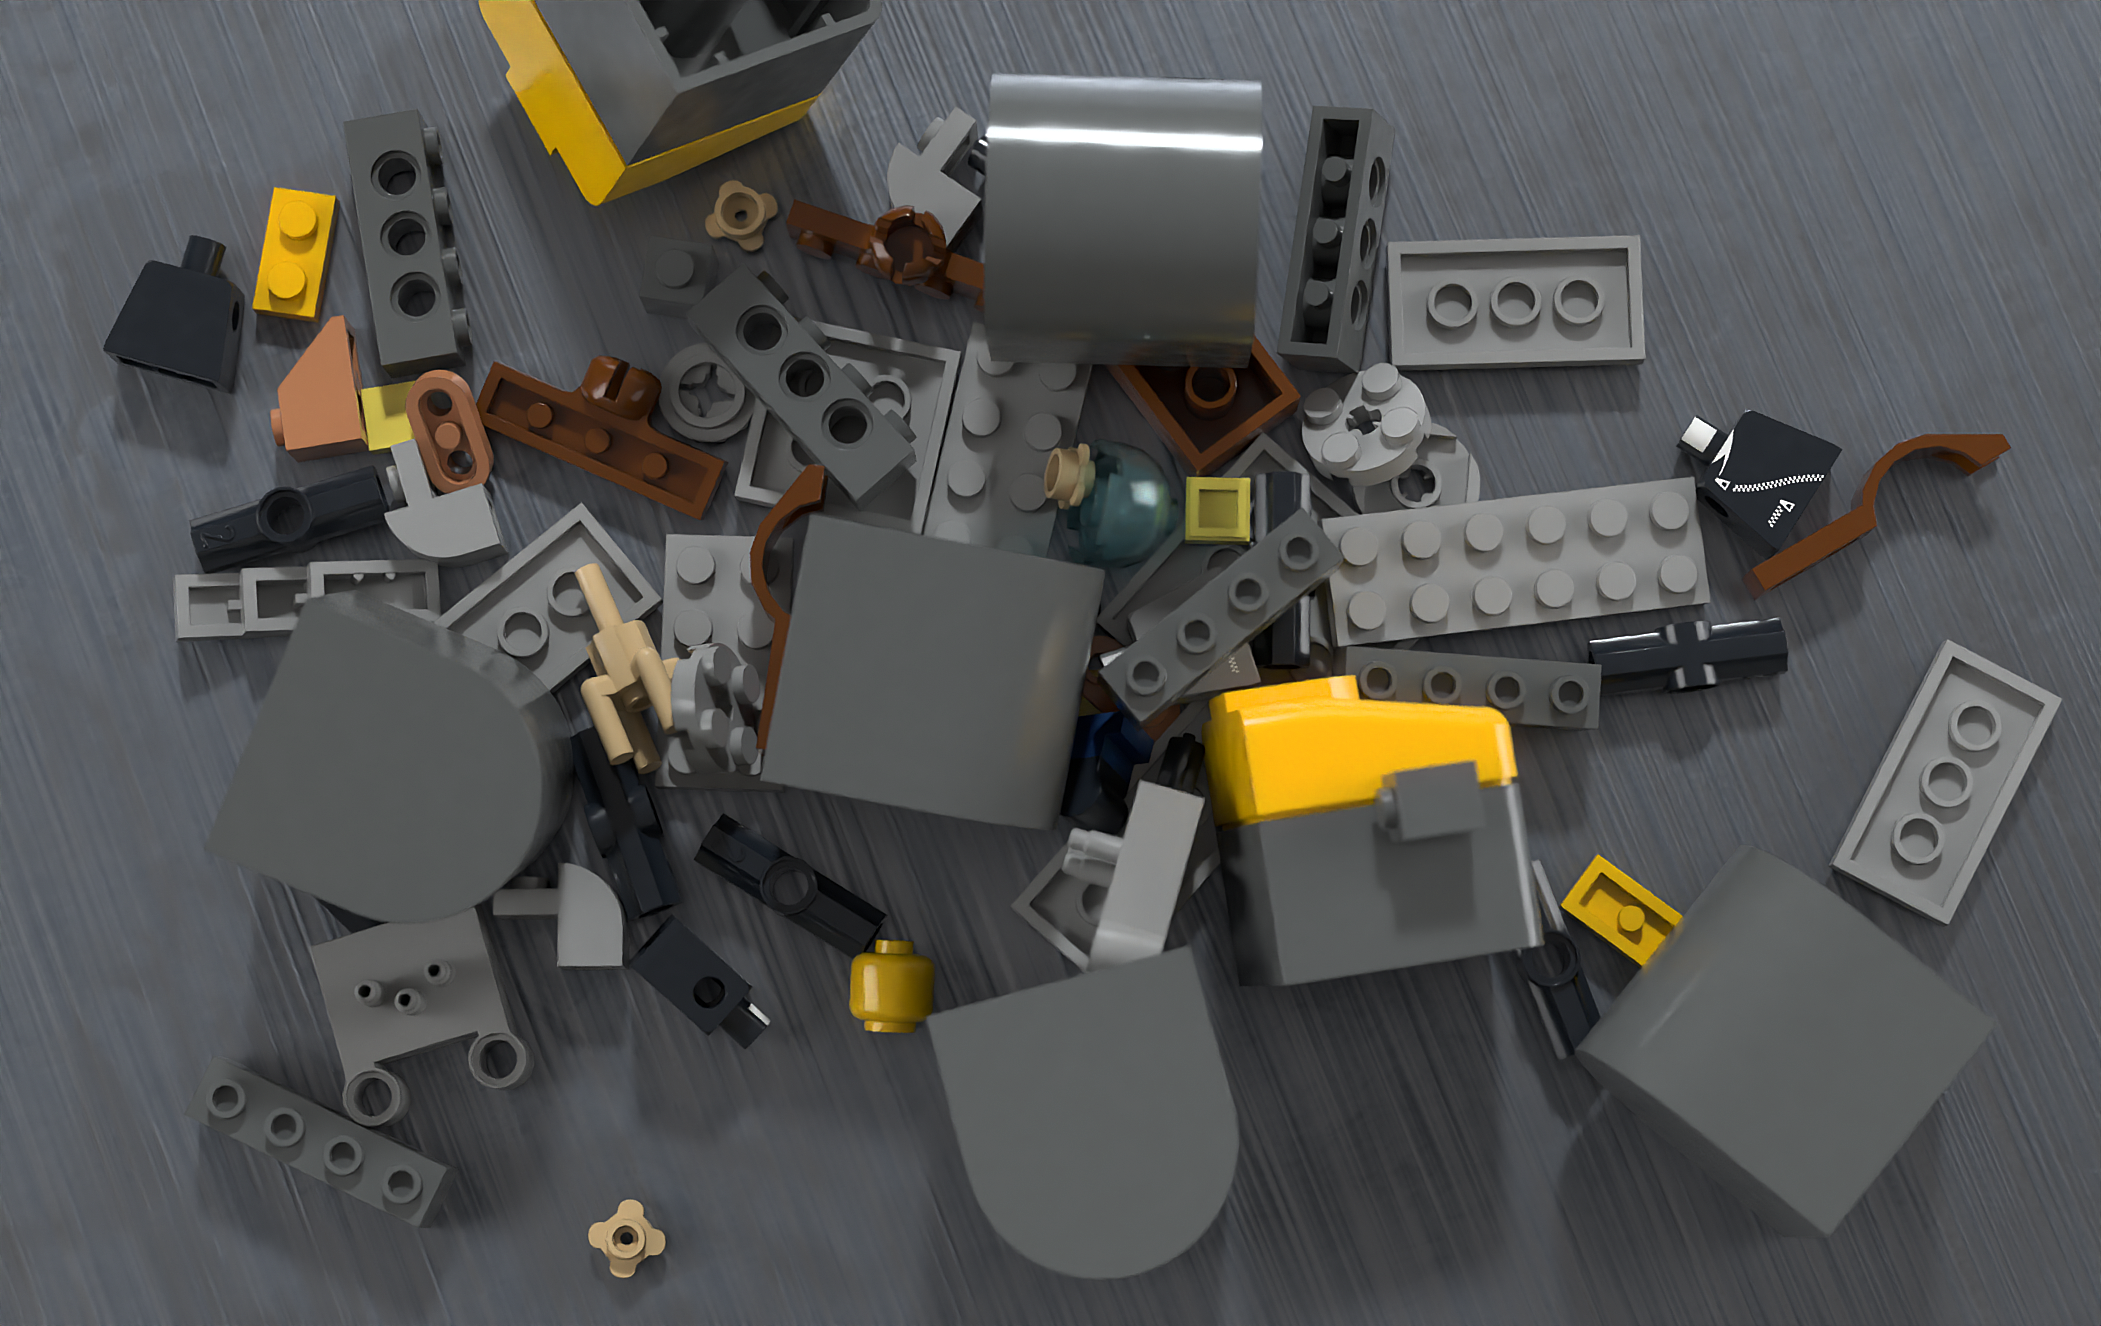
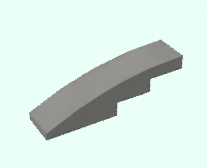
M426 559L310 562L307 567L242 568L240 573L174 575L173 597L176 642L291 636L306 599L351 590L359 591L433 623L441 617L438 563Z

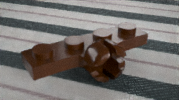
M794 199L786 225L790 238L797 240L796 247L799 250L822 259H831L833 253L857 260L855 267L868 275L891 280L896 284L914 285L917 290L939 299L949 300L951 294L954 293L975 300L974 308L984 313V263L950 251L947 248L943 226L934 214L927 210L924 214L916 213L914 206L904 205L890 209L880 216L874 225H870Z
M599 355L590 362L582 384L573 392H568L504 363L493 362L476 402V407L484 426L698 520L705 519L728 462L661 433L652 425V412L662 391L661 382L655 375L642 368L639 370L632 367L629 370L630 363L616 357Z

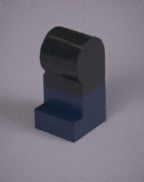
M1121 711L1078 716L1060 816L1074 829L1077 828L1088 832L1094 830L1115 836L1123 828L1128 817V807L1124 798L1127 796L1134 765L1149 763L1154 740L1143 728L1137 732Z

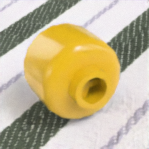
M875 939L874 952L861 953L852 960L849 1008L853 1016L860 1020H865L864 1030L914 1033L916 1032V1023L927 1020V1016L932 1015L935 965L927 956L913 954L914 941Z

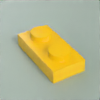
M274 187L252 309L257 314L319 323L340 201L336 196Z
M1599 854L1593 858L1558 906L1561 911L1640 969L1683 917Z

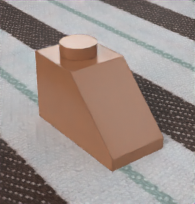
M344 315L331 317L277 388L280 408L271 409L270 412L273 436L278 447L285 446L286 451L298 463L369 451L361 395L363 382L354 327Z

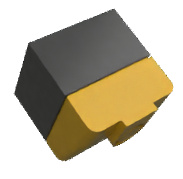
M478 0L482 16L511 66L505 76L550 155L560 153L581 193L594 206L665 181L801 119L882 12L881 0Z
M1355 675L1228 692L1209 700L1212 720L1202 724L1201 736L1202 744L1205 747L1204 760L1215 827L1222 826L1223 828L1222 832L1216 833L1240 986H1285L1544 945L1519 783L1512 784L1511 778L1518 777L1511 732L1507 720L1500 712L1488 707L1359 700ZM1476 760L1486 825L1485 829L1396 843L1391 842L1390 829L1382 830L1380 828L1375 809V790L1383 788L1381 775L1400 770Z

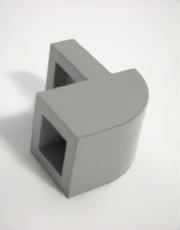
M958 107L953 109L945 121L937 117L929 125L918 143L917 148L922 151L920 156L898 143L891 155L887 170V186L891 208L910 205L914 206L916 213L924 214L927 210L934 214L943 226L947 248L953 253L957 251L983 215L981 199L949 177L978 138L977 121Z
M416 439L390 446L396 465L386 467L389 484L396 502L399 504L407 501L408 506L384 513V516L393 533L412 553L421 559L438 563V566L447 568L466 567L509 554L491 494L482 483L438 496L436 486L432 483L427 473Z
M558 863V889H549V878L516 877L511 879V889H498L493 893V915L501 920L558 919L557 967L563 970H629L630 930L625 907L615 890L593 872L577 865Z

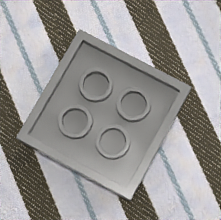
M794 317L798 323L803 320L802 318ZM813 321L831 343V346L825 350L828 356L840 369L848 363L852 364L873 388L874 392L867 397L883 416L891 409L894 410L917 437L910 443L915 450L917 462L863 510L859 511L829 478L824 511L815 515L922 535L961 363V352ZM774 325L768 349L774 347L781 337L782 331ZM813 370L801 371L792 378L789 389L797 396H812L822 388L824 377ZM756 398L734 496L738 501L773 508L808 464H817ZM855 416L843 417L835 423L832 429V437L844 444L855 443L864 436L867 424Z

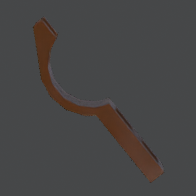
M1924 434L1896 444L1863 475L1851 500V512L1752 568L1742 578V581L1753 599L1757 600L1865 537L1877 526L1874 502L1879 481L1888 469L1902 461L1929 458L1951 464L1965 475L1970 476L1999 459V455L2008 451L2011 446L2003 434Z
M808 464L760 523L750 550L751 583L768 618L775 624L756 749L761 756H765L791 620V615L784 612L771 596L767 580L770 552L783 531L804 516L824 511L829 479L828 475H825V466Z

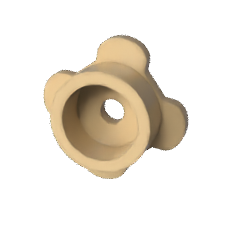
M730 180L725 182L719 188L720 196L716 201L714 213L708 215L705 220L706 230L714 239L726 237L738 242L741 249L746 252L756 251L764 243L762 232L768 219L773 218L777 214L776 200L768 193L759 195L753 189L744 187L739 181ZM745 211L747 213L746 220L738 221L735 218L736 213Z
M1079 444L1078 449L1073 447L1068 449L1055 448L1049 457L1044 478V491L1047 498L1058 500L1060 509L1068 510L1070 505L1078 507L1082 499L1087 498L1092 491L1095 480V463L1089 460L1090 449L1087 444Z
M636 1200L621 1202L618 1206V1212L605 1223H594L588 1232L590 1245L594 1248H600L610 1260L611 1273L619 1278H628L634 1275L637 1264L645 1260L649 1255L656 1256L661 1254L666 1246L665 1234L661 1230L653 1229L651 1223L644 1217V1206ZM626 1232L631 1233L633 1236V1242L630 1245H624L621 1241V1236Z

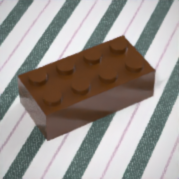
M1255 335L1248 368L1104 364L1189 477H1208L1249 447L1262 432L1267 434L1297 412L1301 398L1300 394Z

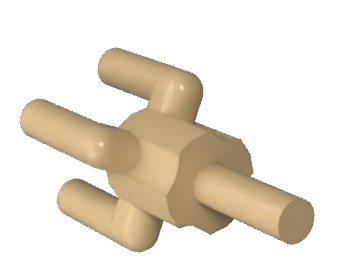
M588 564L575 572V576L599 629V632L592 637V642L586 647L597 677L584 681L581 686V696L610 764L618 765L632 758L638 773L646 774L658 769L662 765V761L640 711L653 706L664 733L673 734L679 732L675 730L672 718L671 683L677 661L681 659L670 658L661 660L645 623L641 620L623 622L599 564Z

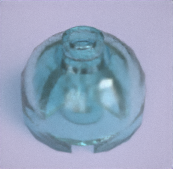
M1094 440L1089 447L1099 452L1094 460L1095 480L1092 491L1087 498L1082 499L1078 507L1070 505L1068 508L1067 529L1079 531V547L1068 545L1069 555L1076 564L1098 568H1125L1141 563L1159 546L1163 535L1169 536L1173 533L1178 519L1179 504L1176 498L1171 497L1169 480L1162 466L1145 450L1112 440Z

